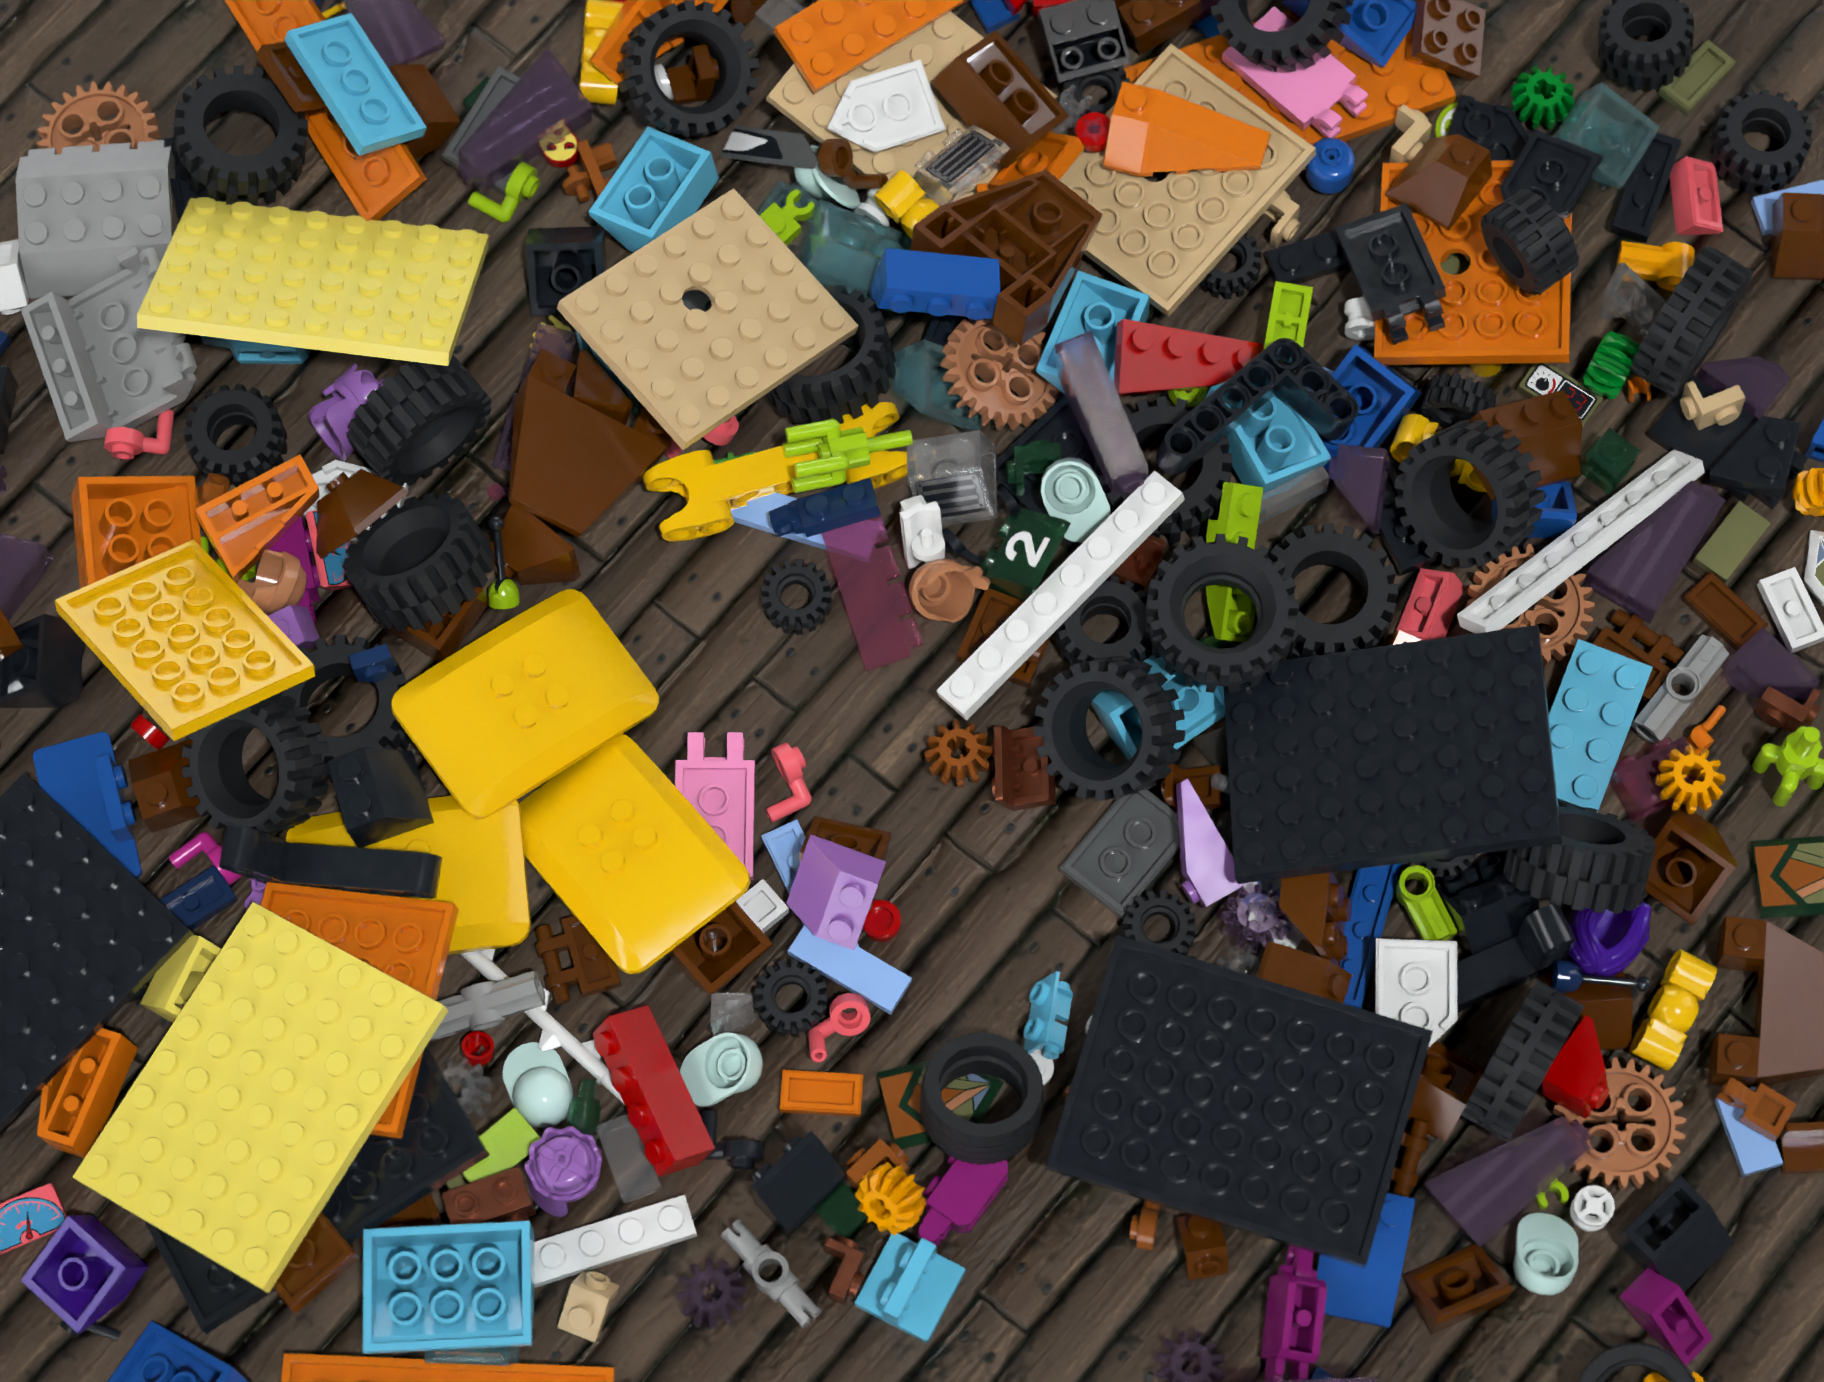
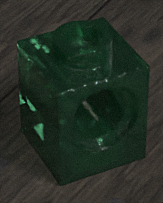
M1609 428L1586 454L1580 473L1611 495L1634 468L1640 450Z

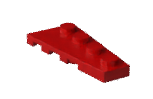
M1122 319L1117 322L1113 397L1135 393L1151 394L1169 390L1185 391L1202 387L1211 388L1229 380L1263 351V344Z

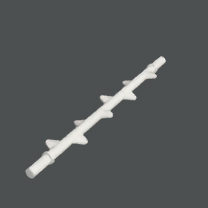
M496 949L460 953L489 981L497 983L510 978L492 962ZM544 988L546 1005L524 1012L542 1029L538 1048L545 1052L562 1047L597 1079L596 1083L598 1085L602 1084L624 1104L620 1093L615 1090L612 1084L611 1073L608 1067L600 1061L601 1055L596 1050L595 1039L581 1043L546 1011L550 992Z

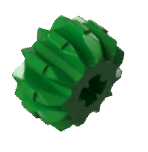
M1535 65L1531 68L1530 74L1522 72L1518 76V84L1512 86L1510 95L1513 98L1511 108L1514 112H1520L1519 120L1521 123L1531 120L1533 121V129H1537L1540 123H1544L1549 131L1554 127L1555 121L1563 124L1567 119L1568 112L1573 109L1575 102L1572 97L1574 87L1573 84L1565 83V72L1555 76L1551 65L1547 67L1545 72H1541Z
M1610 331L1605 334L1583 377L1584 387L1592 390V393L1600 397L1605 396L1611 400L1617 397L1631 372L1630 367L1633 364V359L1640 350L1639 344L1622 333L1618 334Z

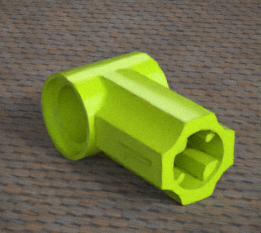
M1418 865L1405 869L1395 885L1394 892L1398 902L1405 907L1420 939L1447 941L1455 936L1458 931L1435 888L1433 874L1429 869ZM1409 879L1420 881L1424 886V893L1422 895L1409 893L1405 887V881Z

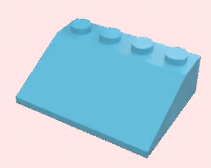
M530 1221L363 1229V1353L531 1346L535 1287V1237Z

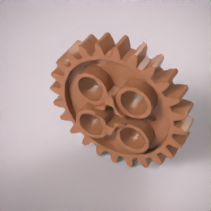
M94 81L91 82L90 91L84 92L83 88L77 85V96L75 97L70 96L66 92L62 93L66 102L63 105L55 102L51 103L55 115L43 114L42 117L48 127L38 128V132L43 140L38 141L37 146L39 149L56 148L57 154H62L63 147L93 145L94 151L99 152L101 144L130 142L132 149H137L138 142L157 141L156 139L161 138V133L158 126H156L158 121L155 113H151L152 110L147 101L141 102L137 91L129 95L126 86L122 84L114 92L110 81H107L103 90H99ZM117 114V117L113 120L104 121L107 116ZM74 128H82L81 131L76 134H68Z
M994 315L992 319L962 320L948 336L947 339L949 341L942 348V352L946 356L940 362V366L949 369L943 375L942 381L953 382V386L947 392L948 395L959 394L961 397L956 406L960 408L968 405L970 407L968 414L970 419L977 413L981 414L983 426L993 419L997 430H1001L1007 422L1011 430H1016L1021 423L1028 427L1035 419L1039 420L1056 402L1054 397L1060 392L1058 388L1036 372L1046 347L1041 342L1045 338L1046 333L1042 332L1034 335L1020 346L993 324ZM984 343L990 345L993 350L987 348V346ZM1019 357L1022 358V359H1024L1025 362L1027 363V365L1024 364V363L1019 359ZM975 375L981 377L984 383L979 381ZM1010 389H1012L1013 391H1015V392L1017 393L1018 397H1016L1015 395H1013L1012 392L1010 391Z
M1528 544L1525 554H1520L1518 548L1514 546L1511 548L1508 558L1503 553L1495 558L1496 564L1490 561L1482 566L1484 572L1476 571L1473 577V581L1476 584L1470 585L1467 592L1472 599L1467 600L1465 608L1536 555L1534 554L1532 544ZM1585 573L1575 576L1572 574L1555 588L1560 591L1563 598L1552 599L1545 595L1533 605V611L1527 609L1515 618V623L1507 624L1501 629L1534 626L1539 623L1549 625L1553 629V634L1543 635L1540 633L1543 666L1545 668L1549 666L1551 655L1559 662H1562L1565 657L1564 649L1572 653L1576 640L1584 641L1587 636V631L1584 628H1590L1593 622V618L1587 614L1593 611L1595 603L1586 600L1593 591L1592 587H1580L1586 578ZM1557 612H1562L1564 616L1560 617Z
M1613 1057L1609 1069H1606L1609 1094L1605 1100L1607 1107L1605 1112L1591 1111L1585 1119L1561 1105L1554 1106L1552 1113L1563 1118L1554 1121L1551 1126V1130L1563 1132V1135L1559 1136L1555 1143L1559 1146L1568 1147V1150L1562 1157L1563 1161L1576 1159L1577 1164L1573 1170L1574 1174L1581 1172L1583 1169L1589 1171L1587 1183L1591 1184L1597 1176L1603 1177L1602 1184L1606 1190L1612 1180H1617L1620 1191H1624L1628 1180L1632 1179L1634 1185L1639 1189L1644 1184L1643 1175H1646L1652 1182H1655L1659 1177L1656 1167L1667 1172L1672 1166L1667 1157L1677 1159L1681 1151L1672 1143H1683L1686 1137L1683 1133L1675 1130L1683 1127L1687 1122L1686 1118L1675 1116V1113L1682 1108L1683 1103L1670 1102L1669 1099L1676 1089L1670 1087L1663 1090L1660 1087L1664 1079L1663 1074L1653 1080L1649 1078V1065H1646L1639 1073L1635 1071L1634 1059H1630L1625 1068H1620L1617 1057ZM1630 1096H1640L1647 1103V1110L1642 1112L1633 1110L1628 1104V1098ZM1614 1117H1619L1621 1124H1627L1623 1131H1618L1617 1125L1611 1124ZM1652 1120L1655 1122V1126L1637 1123ZM1588 1122L1591 1124L1601 1125L1594 1126L1593 1128H1585L1583 1127L1582 1123ZM1639 1135L1647 1138L1651 1149L1646 1152L1636 1150L1631 1143V1137ZM1599 1136L1606 1139L1610 1150L1605 1153L1595 1151L1590 1145V1138Z

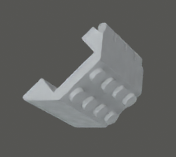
M165 140L138 142L137 149H132L131 142L101 144L99 152L94 151L93 145L63 147L62 154H57L56 148L29 149L27 157H20L15 179L19 254L30 300L39 299L50 292H54L63 298L74 297L126 269V267L118 263L116 257L135 246L139 249L155 248L161 263L174 235L171 178H175V161L171 146L166 147Z
M135 246L117 256L118 263L126 267V269L69 300L54 292H50L21 308L65 439L69 442L105 437L106 430L112 427L133 429L186 401L196 381L194 372L197 364L189 343H184L186 334L137 328V313L160 265L155 248L139 249Z

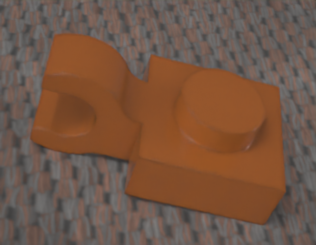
M1732 1077L1729 1078L1727 1083L1723 1084L1717 1095V1098L1723 1103L1743 1109L1738 1120L1773 1142L1781 1134L1797 1105L1763 1083H1760L1752 1091Z

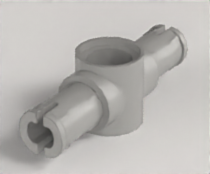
M741 1219L736 1220L732 1223V1226L739 1236H736L728 1227L722 1233L721 1238L744 1261L743 1267L753 1277L759 1291L769 1295L775 1303L780 1301L796 1319L801 1328L811 1323L810 1318L803 1310L813 1320L822 1310L799 1287L800 1280L789 1269L786 1259L781 1254L774 1252L767 1244L762 1245L743 1224ZM767 1265H777L782 1269V1276L775 1282H765L760 1278L761 1270Z

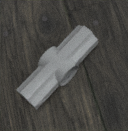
M1703 634L1699 637L1676 668L1669 672L1665 682L1632 722L1631 726L1640 737L1649 743L1660 745L1685 711L1692 707L1696 697L1729 657V653L1722 643L1713 637ZM1682 684L1688 689L1690 694L1686 696L1679 695L1674 692L1671 685Z
M526 972L497 983L495 981L478 983L462 989L460 995L438 1001L449 1011L430 1040H440L441 1038L469 1029L471 1031L488 1029L504 1023L507 1017L546 1005V995L537 972Z

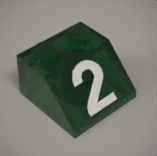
M1021 508L1014 517L1007 515L997 533L998 536L1002 537L996 550L990 548L980 564L981 569L985 571L983 576L991 581L989 588L1022 601L1026 600L1037 589L1071 523L1065 519Z

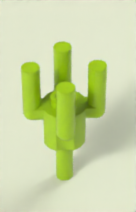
M829 419L785 428L787 442L782 444L785 458L815 452L819 454V459L794 464L796 477L792 478V487L794 493H800L843 484L846 481L847 469L870 465V453L913 445V439L910 430L867 438L866 432H864L862 427L841 431L840 423L835 419Z
M1801 726L1795 732L1788 735L1781 746L1771 743L1764 744L1753 761L1752 767L1757 773L1766 772L1770 764L1775 763L1777 770L1782 775L1781 784L1772 798L1776 806L1783 807L1787 805L1797 789L1799 780L1807 778V785L1813 790H1817L1823 785L1824 759L1818 758L1822 745L1819 740L1820 732L1817 728Z

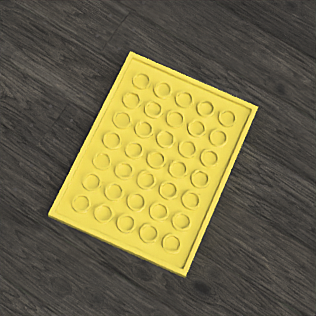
M209 197L190 198L137 313V328L449 366L488 250L489 234L477 233L470 229L458 231L441 229L435 225L417 226L402 224L396 220L366 221L363 217L356 215L343 217L328 215L322 211L302 212L290 210L283 206L272 208L253 206L248 202H236L232 205H227L226 202H216Z
M252 902L80 1164L73 1178L269 1294L449 1010L441 1003Z

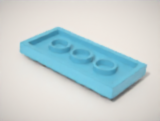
M352 13L287 31L284 39L285 43L359 156L423 137L427 128Z
M1577 640L1549 712L1558 801L1576 805L1578 809L1586 810V807L1597 809L1598 812L1652 671V666L1586 641Z

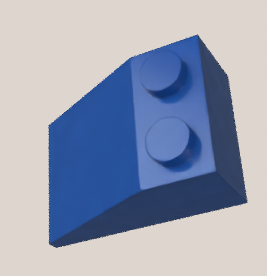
M1284 0L1283 4L1301 19L1307 11L1311 0ZM1353 0V5L1345 7L1352 15L1350 24L1340 23L1338 28L1345 35L1339 44L1379 68H1383L1415 23L1416 3L1413 0Z
M1357 344L1353 346L1331 376L1355 398L1359 407L1358 414L1344 437L1338 440L1326 439L1318 433L1331 456L1330 462L1323 467L1344 483H1347L1352 477L1353 470L1360 468L1422 395L1420 390L1389 366L1374 358V355L1363 346ZM1332 413L1335 417L1342 419L1339 415Z
M1386 1194L1365 1269L1318 1255L1316 1266L1317 1279L1325 1280L1327 1286L1324 1315L1390 1328L1410 1233L1415 1199Z
M153 1321L149 1323L108 1380V1382H249L233 1367Z

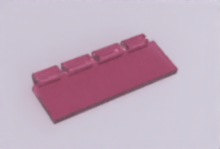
M881 514L878 517L822 533L866 671L911 657L909 650L922 646L923 641L915 618L901 622L898 618L912 613L913 610L904 583L887 584L888 581L900 577L901 574L892 547L875 548L876 545L889 540Z

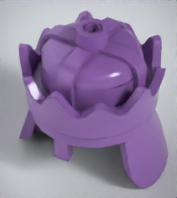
M356 363L335 379L333 384L321 391L324 396L331 393L333 398L313 406L308 414V419L321 440L342 461H345L355 450L354 446L349 442L350 439L347 437V431L351 430L349 427L351 419L358 417L355 411L359 405L366 404L369 401L367 399L368 394L373 389L378 391L383 386L381 382L384 380L383 378L377 381L368 370L355 371L358 367Z
M572 1126L561 1130L548 1127L545 1129L541 1139L531 1144L529 1160L524 1166L527 1173L528 1188L536 1204L545 1212L557 1217L565 1216L568 1212L567 1202L579 1200L591 1190H595L600 1175V1154H602V1150L595 1143L592 1135L582 1134Z

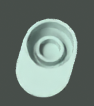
M812 145L810 147L817 158L820 147ZM818 163L814 169L794 167L796 180L812 196L819 199L834 198L840 204L852 209L859 205L860 199L856 190L850 189L841 177H827L824 175Z
M1067 457L1058 459L1048 466L1042 476L1040 487L1043 503L1059 534L1070 541L1083 543L1111 515L1108 499L1096 473L1083 460Z
M725 1032L712 1037L691 1050L682 1063L680 1074L694 1104L708 1107L732 1094L751 1089L758 1082L762 1074V1054L756 1043L749 1037L742 1034Z
M530 1042L518 1046L508 1055L503 1066V1080L513 1106L530 1126L542 1129L555 1127L564 1121L572 1110L574 1101L572 1085L558 1053L554 1049L543 1052L538 1048V1042Z
M1547 1213L1526 1215L1520 1220L1516 1229V1254L1513 1263L1515 1277L1523 1287L1531 1292L1550 1296L1561 1293L1571 1284L1577 1270V1235L1567 1222Z

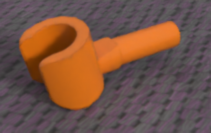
M1631 373L1632 376L1628 378V400L1633 403L1634 394L1644 393L1647 396V401H1650L1651 384Z
M1718 705L1708 719L1696 726L1686 738V744L1693 746L1695 755H1700L1703 749L1709 748L1715 742L1708 732L1712 730L1726 712L1724 706Z

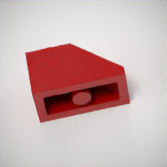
M1585 1015L1557 1054L1542 1081L1545 1097L1585 1119L1593 1108L1599 1109L1603 1105L1609 1094L1606 1069L1594 1022L1587 1015Z

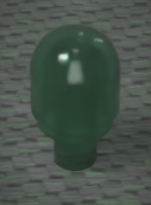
M581 1079L579 1097H572V1102L569 1104L567 1125L568 1127L576 1128L582 1134L592 1135L599 1126L602 1107L600 1106V1100L595 1099L597 1081Z

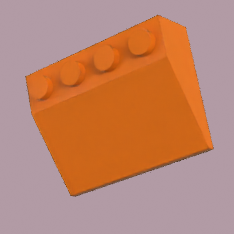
M78 477L71 498L80 589L193 539L201 546L200 526L195 512V477Z

